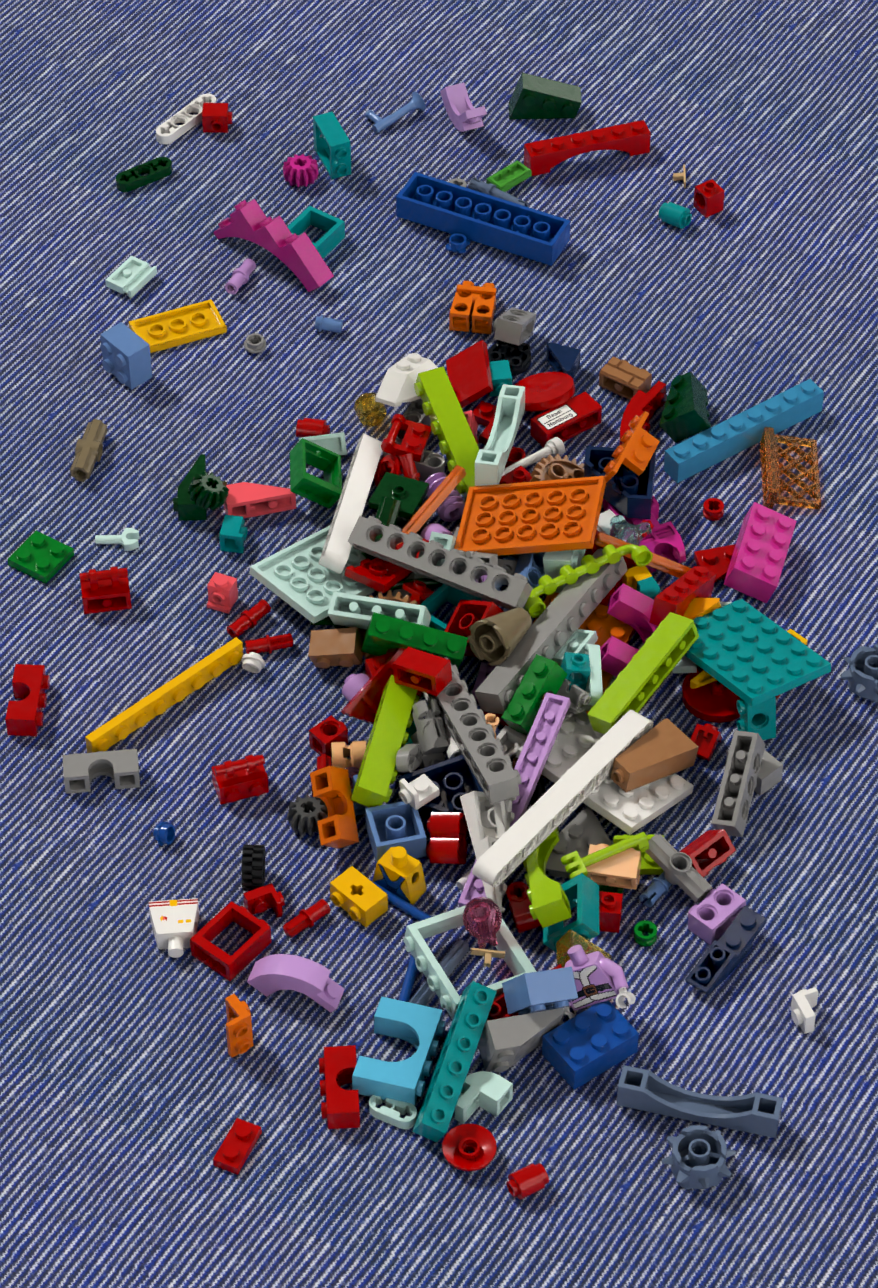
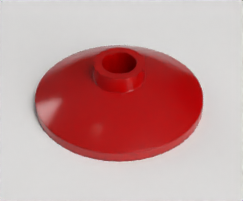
M462 1124L452 1128L445 1135L442 1142V1152L446 1161L451 1166L463 1171H476L486 1167L494 1159L497 1150L496 1140L492 1133L485 1127L477 1124Z

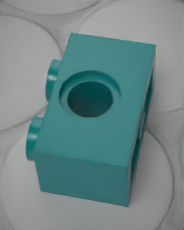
M776 697L753 707L741 698L737 700V710L740 714V720H737L738 731L758 733L762 740L776 738Z

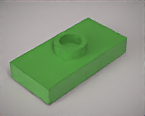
M517 160L488 177L486 183H492L496 185V188L506 192L531 177L532 170Z

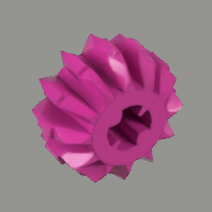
M304 153L301 156L295 154L294 157H288L283 165L285 181L289 182L290 186L297 185L298 188L302 185L307 187L308 184H314L319 175L317 161L312 159L311 155L305 156Z

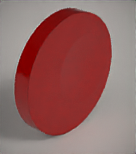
M562 372L534 374L515 384V386L525 387V411H541L554 408L568 401L575 393L573 378Z
M697 667V673H688L682 685V701L691 714L702 720L715 723L729 722L740 717L736 704L737 700H740L739 696L717 680L692 689L690 681L701 673L703 669Z

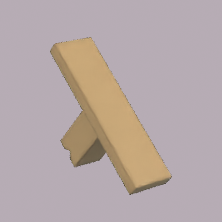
M683 165V173H673V181L684 180V188H686L685 165Z
M471 948L470 955L484 956V967H490L491 957L504 958L505 951Z

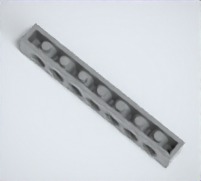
M359 516L348 539V542L354 549L483 600L494 602L496 605L509 610L517 607L524 608L533 589L528 583V578L521 574L515 573L513 576L506 573L507 570L498 565L490 567L485 565L486 562L474 556L472 559L467 558L463 552L452 548L449 551L444 549V546L434 540H431L430 543L423 540V537L416 533L410 532L408 535L403 533L401 528L393 524L385 526L381 524L382 522L372 516H369L368 519ZM383 534L381 540L374 542L376 536ZM403 542V546L395 550L396 545ZM424 550V554L420 558H415L419 551ZM440 559H445L441 566H436ZM461 567H466L464 573L457 574ZM487 575V579L484 582L478 583L481 576ZM508 583L506 590L499 591L501 585Z
M451 665L452 680L438 696L428 694L431 700H437L443 722L490 804L519 796L518 785L522 782L518 770H513L509 755H504L501 741L494 738L491 724H486L482 709H477L476 700L473 694L469 695L465 680H460L456 665Z

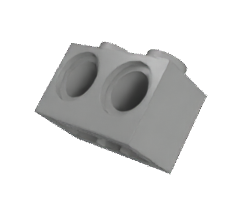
M511 307L495 319L493 324V331H495L494 339L519 346L533 335L537 314Z

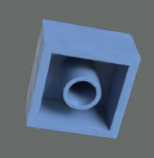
M122 322L100 334V348L103 356L102 365L108 373L113 374L121 384H125L131 390L152 378L150 345Z
M403 801L365 808L366 830L376 864L390 847H404L407 854L415 859L427 856L426 835L418 810H415L410 804H405Z
M572 967L524 973L502 983L508 1015L517 1013L518 1015L565 1008L570 1006V1001L578 998Z

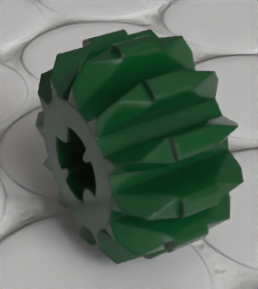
M204 471L201 474H196L189 486L190 500L196 501V506L201 505L204 510L210 508L214 511L216 508H221L228 496L227 482L221 481V476L216 477L213 472L209 475Z

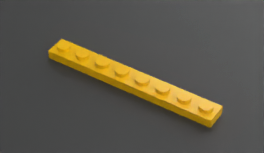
M237 637L85 736L87 753L107 751L111 746L125 739L138 728L145 726L147 722L163 714L177 702H181L195 690L202 688L204 684L213 678L220 676L231 666L238 664L243 656V642Z

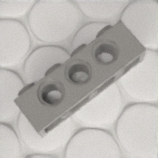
M734 730L711 822L716 830L725 829L729 836L743 837L766 745L758 733Z

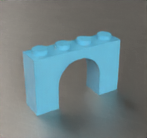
M381 996L374 1015V1033L405 1040L411 1043L417 1051L408 1059L398 1062H387L359 1056L352 1075V1090H358L360 1095L369 1097L375 1095L381 1097L382 1100L389 1098L411 1103L415 1106L418 1096L422 1097L424 1093L425 1076H430L432 1069L431 1058L432 1056H437L439 1049L438 1038L439 1036L443 1037L445 1033L446 1021H442L443 1010Z

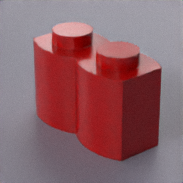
M431 812V817L427 821V830L430 833L431 839L426 848V854L430 863H466L468 826L464 813Z

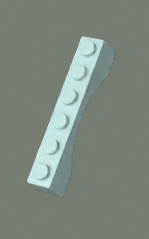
M502 385L488 442L483 449H479L475 460L476 486L497 485L500 483L525 411L524 386Z

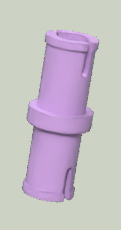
M245 259L243 264L233 271L231 279L225 284V290L229 294H236L238 289L248 282L250 274L256 268V263L252 259Z

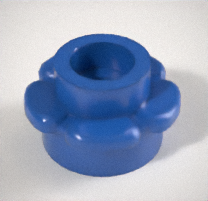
M164 821L160 822L153 832L154 839L158 841L160 846L171 844L175 838L174 825Z

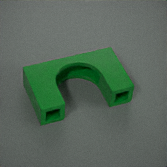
M373 612L366 630L361 652L381 656L386 654L391 648L406 649L411 647L442 658L447 657L451 661V665H456L457 669H459L463 661L468 638Z

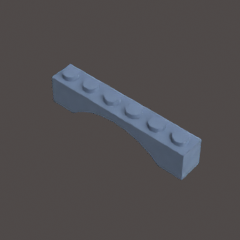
M623 1065L617 1088L616 1105L776 1138L783 1098L757 1092L741 1096L701 1094L673 1085L650 1070Z

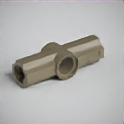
M93 419L92 422H88L83 438L78 439L76 443L75 459L71 466L70 474L77 481L85 482L86 479H90L95 463L101 460L103 442L108 431L107 425L101 420Z

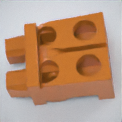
M464 280L462 285L457 284L449 313V330L469 332L472 317V333H492L497 290L493 283H485L483 287L474 286L472 281Z

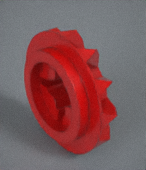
M390 454L380 460L374 475L376 486L379 485L386 472L397 475L403 474L399 457Z

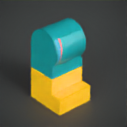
M646 566L632 567L622 576V584L624 583L652 599H655L660 593L659 585Z

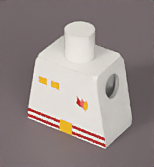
M198 898L150 901V921L157 948L160 950L168 949L170 957H181L184 954V948H191L190 939L197 933L199 922Z

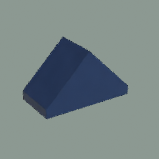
M550 342L547 343L546 360L554 372L566 373L574 379L580 367L581 350Z

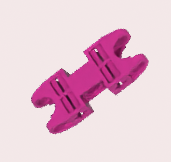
M654 496L652 498L651 519L627 518L603 498L604 511L610 509L627 525L626 529L630 533L628 535V543L638 546L644 545L651 552L680 564L686 562L685 547L676 528L671 521L659 524L657 521L659 503ZM650 520L654 525V528L651 530V526L649 524L642 525V521ZM647 532L648 535L643 538L641 534ZM646 565L650 573L657 571V569Z

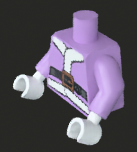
M575 945L567 951L571 960L565 963V967H572L578 998L570 1001L569 1007L563 1008V1017L568 1015L569 1020L575 1017L570 1012L571 1007L576 1011L616 998V1005L619 1008H626L624 997L627 998L629 1004L635 1003L636 998L634 994L627 992L629 986L620 965L609 958H605L599 951L585 954L581 945ZM563 1017L559 1023V1026L564 1023Z

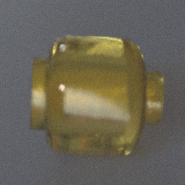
M363 393L355 401L354 410L363 425L377 426L383 422L387 410L385 405L375 402L376 393Z

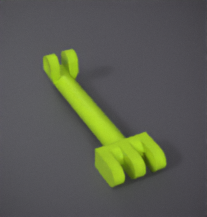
M643 831L580 858L576 850L563 856L561 862L563 865H566V872L571 873L569 875L570 879L581 873L588 876L587 866L637 845L639 851L645 852L649 849V843Z

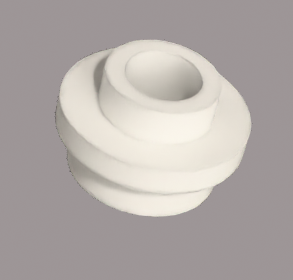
M255 652L244 654L241 659L243 669L251 673H259L266 664L262 656Z

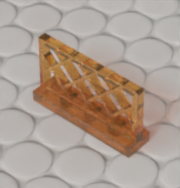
M765 427L760 440L763 506L773 509L774 504L820 510L821 493L817 440L774 434V428ZM777 443H784L788 448L783 450ZM800 446L811 447V451L806 453ZM794 451L800 457L794 459L789 453ZM783 457L790 464L784 466L778 460ZM806 461L812 467L807 469L801 464V462ZM795 467L801 474L796 476L790 469ZM785 474L791 480L785 482L779 476ZM807 477L813 483L811 485H807L801 479ZM796 483L803 490L797 492L791 486ZM786 490L792 497L780 496V493ZM808 493L814 498V501L807 500L803 495Z

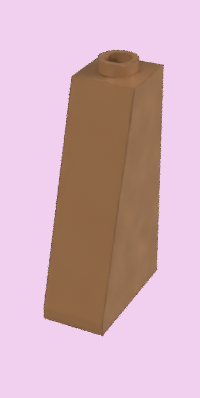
M668 718L663 719L614 759L610 778L623 791H631L694 766L699 747Z

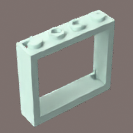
M489 897L407 925L405 937L403 938L406 951L412 954L417 969L424 973L431 991H435L440 999L441 1007L447 1010L452 1020L462 995L459 996L424 939L479 920L497 950L505 951L503 959L514 975L508 979L486 986L497 991L495 998L504 993L502 983L524 973L537 972Z

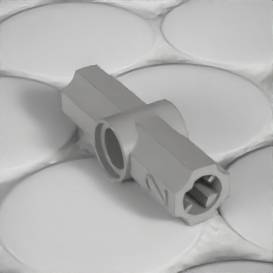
M661 834L653 836L648 841L649 849L645 852L664 870L665 879L671 884H678L695 903L705 899L713 887L692 867L691 858L686 853L678 852Z

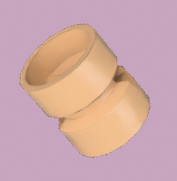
M352 741L350 745H347L345 742H331L332 766L352 770L354 774L359 773L366 750V741Z

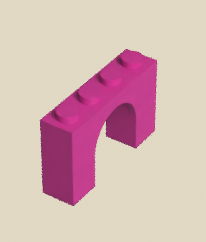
M624 583L611 595L607 614L633 627L642 638L643 643L658 627L649 623L654 599ZM611 636L600 647L601 669L617 677L640 649L634 648Z

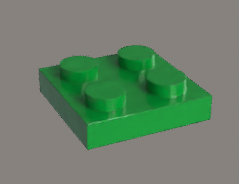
M35 531L8 558V565L46 584L74 556V548Z

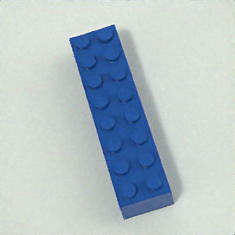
M418 172L412 175L396 196L397 217L446 233H460L465 235L466 239L550 266L554 264L570 241V220Z

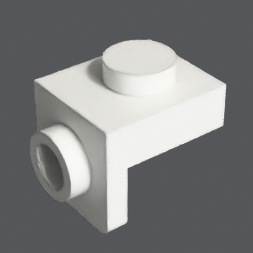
M816 987L808 990L803 989L792 994L791 1016L795 1025H799L804 1034L814 1031L816 1015L812 1008L817 1005L818 990Z

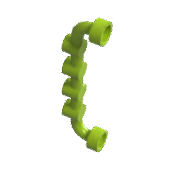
M611 544L606 545L602 550V556L598 558L586 555L581 559V566L575 569L571 565H565L560 569V576L554 579L549 575L542 576L538 581L539 586L532 589L525 604V610L532 618H537L546 609L545 603L539 597L540 595H551L557 590V587L565 583L572 585L577 582L578 577L586 573L595 574L601 566L607 563L616 564L626 554H631L632 560L639 567L648 565L653 558V554L644 545L627 544L618 548Z

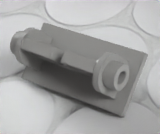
M565 679L556 695L570 698L571 704L568 711L571 713L580 714L591 709V706L588 705L591 701L589 693L575 684L571 686L569 691L571 682Z

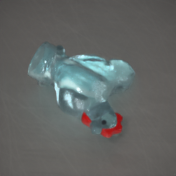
M617 515L610 520L611 529L609 534L628 543L639 545L643 538L652 533L654 525L650 520H643L642 523L633 525L627 523L622 515Z

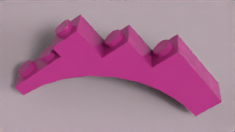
M255 199L249 202L243 200L235 205L234 208L236 210L230 214V218L228 217L218 224L220 228L213 232L217 239L238 237L262 246L280 259L298 277L308 292L321 287L334 277L306 233L298 236L296 233L292 234L281 216L273 219L270 216L266 217Z

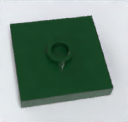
M386 472L369 500V508L378 510L381 497H390L402 502L398 516L411 519L428 493L429 483Z

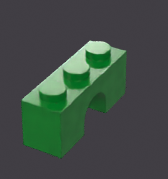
M536 654L501 718L513 730L528 736L539 711L543 695L546 692L557 694L567 673L556 661Z

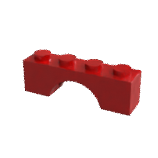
M703 566L691 568L655 597L649 623L659 626L660 622L670 612L684 616L686 609L694 598H711L716 573L709 571L708 568Z

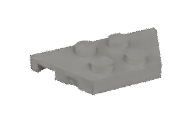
M590 807L584 808L559 833L560 840L548 858L546 871L550 872V876L567 877L570 879L569 875L571 873L566 872V865H563L561 862L563 856L577 850L580 858L588 855L590 844L613 845Z

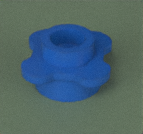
M452 234L449 237V244H446V250L463 254L466 252V247L470 245V240L466 239V236L463 234Z

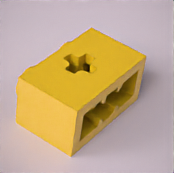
M353 866L330 882V899L333 904L343 908L352 920L360 922L363 926L367 927L388 911V894Z

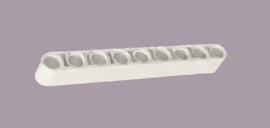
M365 433L362 434L356 446L318 563L338 574L342 573L348 561L352 548L348 539L359 516H362L382 453V442Z

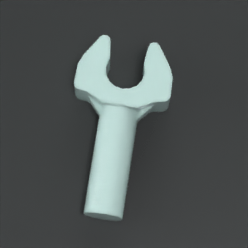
M125 528L121 535H96L95 543L96 545L120 544L123 546L124 551H132L139 548V531L133 528Z

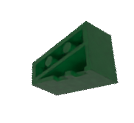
M522 73L508 103L509 119L575 118L582 104L581 87Z
M691 372L678 375L672 380L659 424L675 443L711 428L707 418L710 414L706 409L708 405L707 389Z

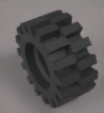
M244 845L241 869L242 890L251 891L264 886L265 845Z

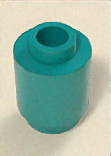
M665 202L659 209L658 216L664 223L683 229L691 222L692 214H690L689 208L672 202Z

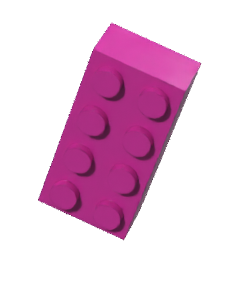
M754 502L743 519L724 585L767 603L778 586L797 521Z

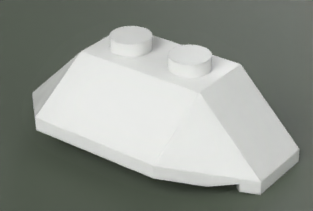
M408 354L388 368L375 397V402L397 407L401 403L421 399L420 396L416 395L414 389L418 373L438 367L430 359L421 357L420 354Z

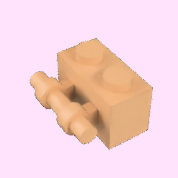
M590 844L588 855L609 845ZM630 848L587 866V877L598 885L637 890L641 877L639 875L641 851Z

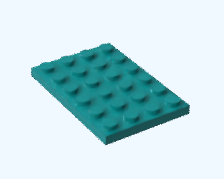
M743 599L715 609L713 612L702 617H696L694 622L699 637L685 654L687 658L752 707L831 672L830 662Z

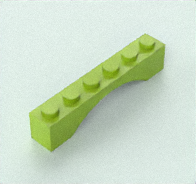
M558 827L523 861L527 871L525 879L530 888L527 889V894L532 905H529V909L533 919H538L542 928L572 918L570 902L561 884L546 876L548 858L560 840Z

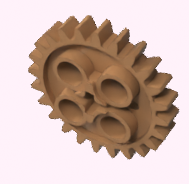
M556 454L554 458L552 455H548L547 458L543 457L535 465L530 474L532 477L530 482L584 477V463L576 464V458L569 461L567 455L563 459H561L559 454Z

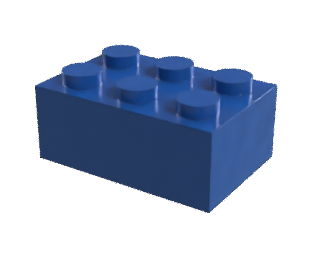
M607 1000L593 1005L543 1035L542 1055L575 1090L638 1052L639 1033L612 1003Z

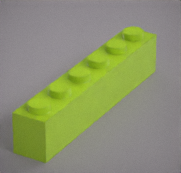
M444 366L418 373L414 389L416 395L420 396L423 401L422 407L425 415H429L433 434L438 436L440 451L447 457L449 472L457 465L465 469L466 476L456 488L466 501L469 487L475 486V460L479 447Z
M670 612L660 622L657 629L647 638L644 645L632 657L623 671L618 674L610 687L604 691L597 703L591 707L587 715L594 731L605 735L629 710L637 713L641 710L698 639L699 634L694 620Z
M394 675L390 676L383 690L350 799L367 807L381 806L383 802L388 803L393 789L389 788V785L394 783L398 773L394 769L396 755L401 746L406 744L409 733L405 731L406 728H410L413 721L412 706L420 698V696L416 695V689L395 683Z

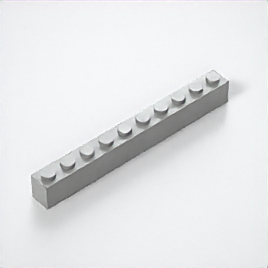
M597 549L592 556L594 558L602 556L603 549ZM623 556L618 563H607L601 566L597 573H586L578 577L576 583L572 585L567 584L531 625L507 660L497 665L475 690V695L482 711L498 714L504 713L536 654L552 660L570 636L583 624L627 572L628 569Z

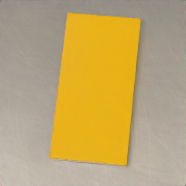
M212 299L129 321V328L150 345V353L227 333V327Z

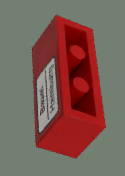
M585 391L572 397L565 403L531 418L530 435L543 448L546 442L554 437H558L565 442L600 424L602 406Z

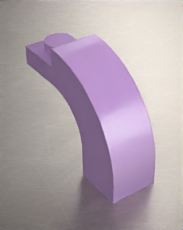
M464 82L445 87L440 91L447 114L457 130L465 132L484 126L482 117L487 114L485 106L473 107Z
M289 954L269 955L256 961L247 980V983L266 997L279 990H294L307 995L330 1013L337 1009L345 990L329 978L331 971L310 959Z

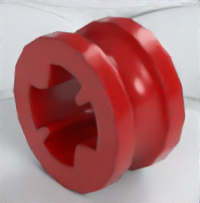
M709 498L704 502L703 516L706 519L717 521L723 517L724 503L721 500Z

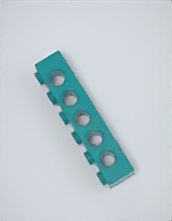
M472 981L464 989L412 1132L434 1142H438L446 1134L497 991L475 981Z

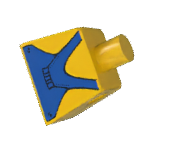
M390 847L378 860L373 882H376L412 905L426 892L427 887L422 864L419 860L408 855L404 847Z

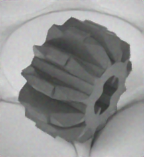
M308 794L303 799L297 796L295 802H290L287 819L292 831L298 830L300 836L306 832L310 837L313 832L319 833L317 821L328 817V810L323 800H319L317 797L311 798Z

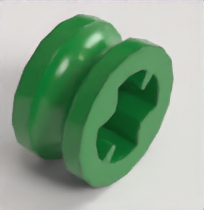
M651 921L638 922L634 927L635 942L643 947L653 945L657 940L656 925ZM643 931L649 932L648 936L642 935Z

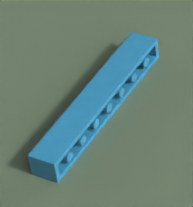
M808 379L665 450L664 471L676 483H679L821 412L824 391L811 379Z

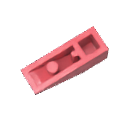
M248 482L226 485L229 489L228 496L223 505L226 515L241 516L245 519L296 509V494L291 492L289 488Z

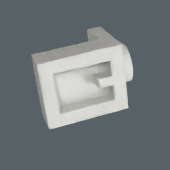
M422 774L410 783L404 778L399 781L400 798L405 804H410L415 810H418L440 795L439 788L425 774Z

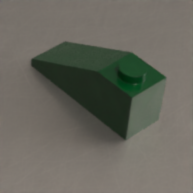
M205 454L199 456L179 485L178 498H173L174 512H178L179 521L207 520V509L204 510L201 505L196 506V501H191L190 494L188 493L193 477L196 474H201L203 471L206 472Z

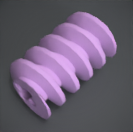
M444 472L435 473L425 481L429 483L428 498L447 477ZM456 487L436 510L443 521L452 522L462 518L465 502Z

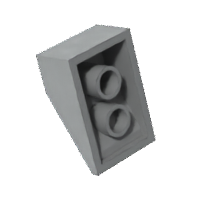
M557 1008L487 1021L478 1043L485 1071H506L541 1045L542 1036L558 1027L564 1015V1009Z

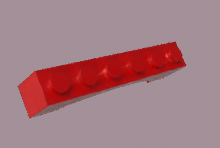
M641 120L524 144V165L531 169L532 176L550 173V169L562 161L590 151L620 150L628 152L629 156L649 153L651 132L645 121Z

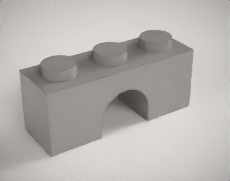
M137 749L62 755L66 794L91 792V781L101 775L113 778L115 789L140 787Z

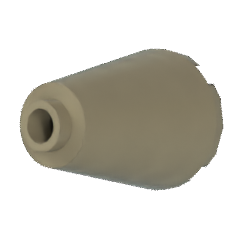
M517 607L476 621L469 628L471 631L470 636H468V643L471 650L481 661L485 659L490 662L488 665H500L507 660L531 627V616L525 609Z

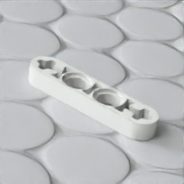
M203 94L156 128L157 142L160 144H170L201 122L203 103H217L216 97L212 94Z

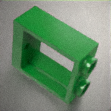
M302 438L290 451L291 492L330 509L340 498L342 492L341 455ZM306 463L322 470L324 480L307 473Z

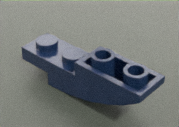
M744 906L718 942L716 940L713 941L686 977L685 982L705 994L713 991L733 972L752 949V942L767 923L766 918Z

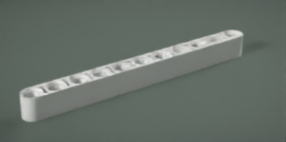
M629 710L476 861L472 874L494 888L498 887L611 774L614 759L653 728V721L633 710Z

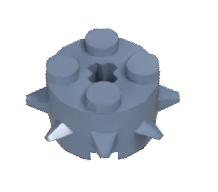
M874 644L873 648L861 646L853 652L851 657L843 658L849 664V669L840 676L841 679L848 680V688L851 692L876 703L878 702V644Z
M690 1125L681 1130L679 1136H668L666 1138V1141L672 1148V1155L661 1161L663 1164L671 1165V1171L676 1182L684 1189H708L709 1187L717 1186L722 1181V1177L729 1178L732 1175L726 1166V1158L736 1154V1151L727 1149V1144L720 1130L712 1132L704 1125Z

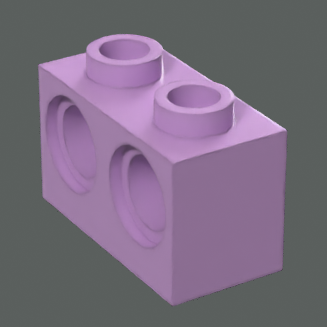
M722 883L715 890H710L700 904H695L689 910L688 929L711 945L714 940L717 941L724 934L742 908L746 906V900Z

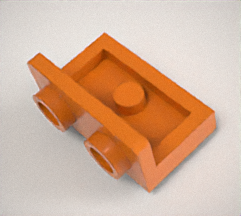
M235 994L225 998L227 1047L231 1058L238 1054H243L253 1047L250 1009L246 1002L240 1001Z

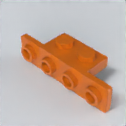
M645 411L641 416L635 415L628 426L631 429L624 433L620 439L622 445L615 449L612 454L614 459L603 470L606 473L604 476L606 483L618 472L621 464L638 476L644 472L660 442L642 428L649 415L648 412Z

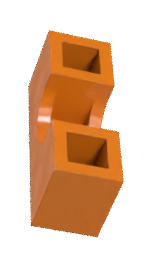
M327 766L311 772L313 797L323 800L328 810V817L317 821L321 846L340 849L358 843L359 837L353 801L350 800L352 792L348 769Z

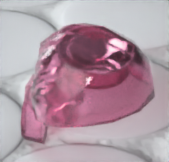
M473 898L466 904L462 913L464 926L472 936L478 939L479 949H484L486 943L497 946L498 940L495 934L500 929L502 923L501 911L498 905L490 898Z

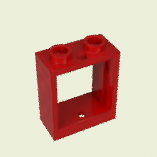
M231 901L190 939L191 955L231 981L271 944V927L265 920L256 918L250 914L248 909ZM234 921L252 933L253 936L230 956L211 943V941Z

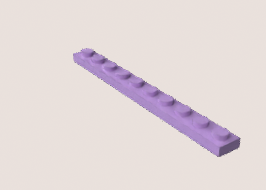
M548 692L544 696L514 770H518L522 783L518 785L519 796H516V800L512 802V812L515 815L514 820L510 822V827L526 812L571 704L568 697ZM472 870L459 898V907L487 898L482 880L474 876Z

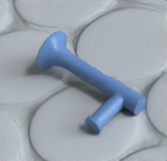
M413 92L411 101L391 115L382 119L372 110H368L365 117L375 123L372 125V129L375 133H379L412 110L420 109L425 111L426 105L423 98L417 92Z

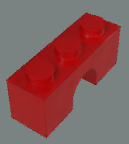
M15 664L12 680L14 698L23 700L8 702L5 718L7 734L14 736H37L38 728L43 726L44 715L41 711L42 708H46L47 695L45 690H49L50 676L45 673V665Z
M356 1045L324 1047V1058H319V1074H325V1080H320L321 1096H326V1102H321L322 1119L327 1118L328 1129L360 1127L358 1090H345L341 1088L344 1084L352 1083V1075L357 1064Z

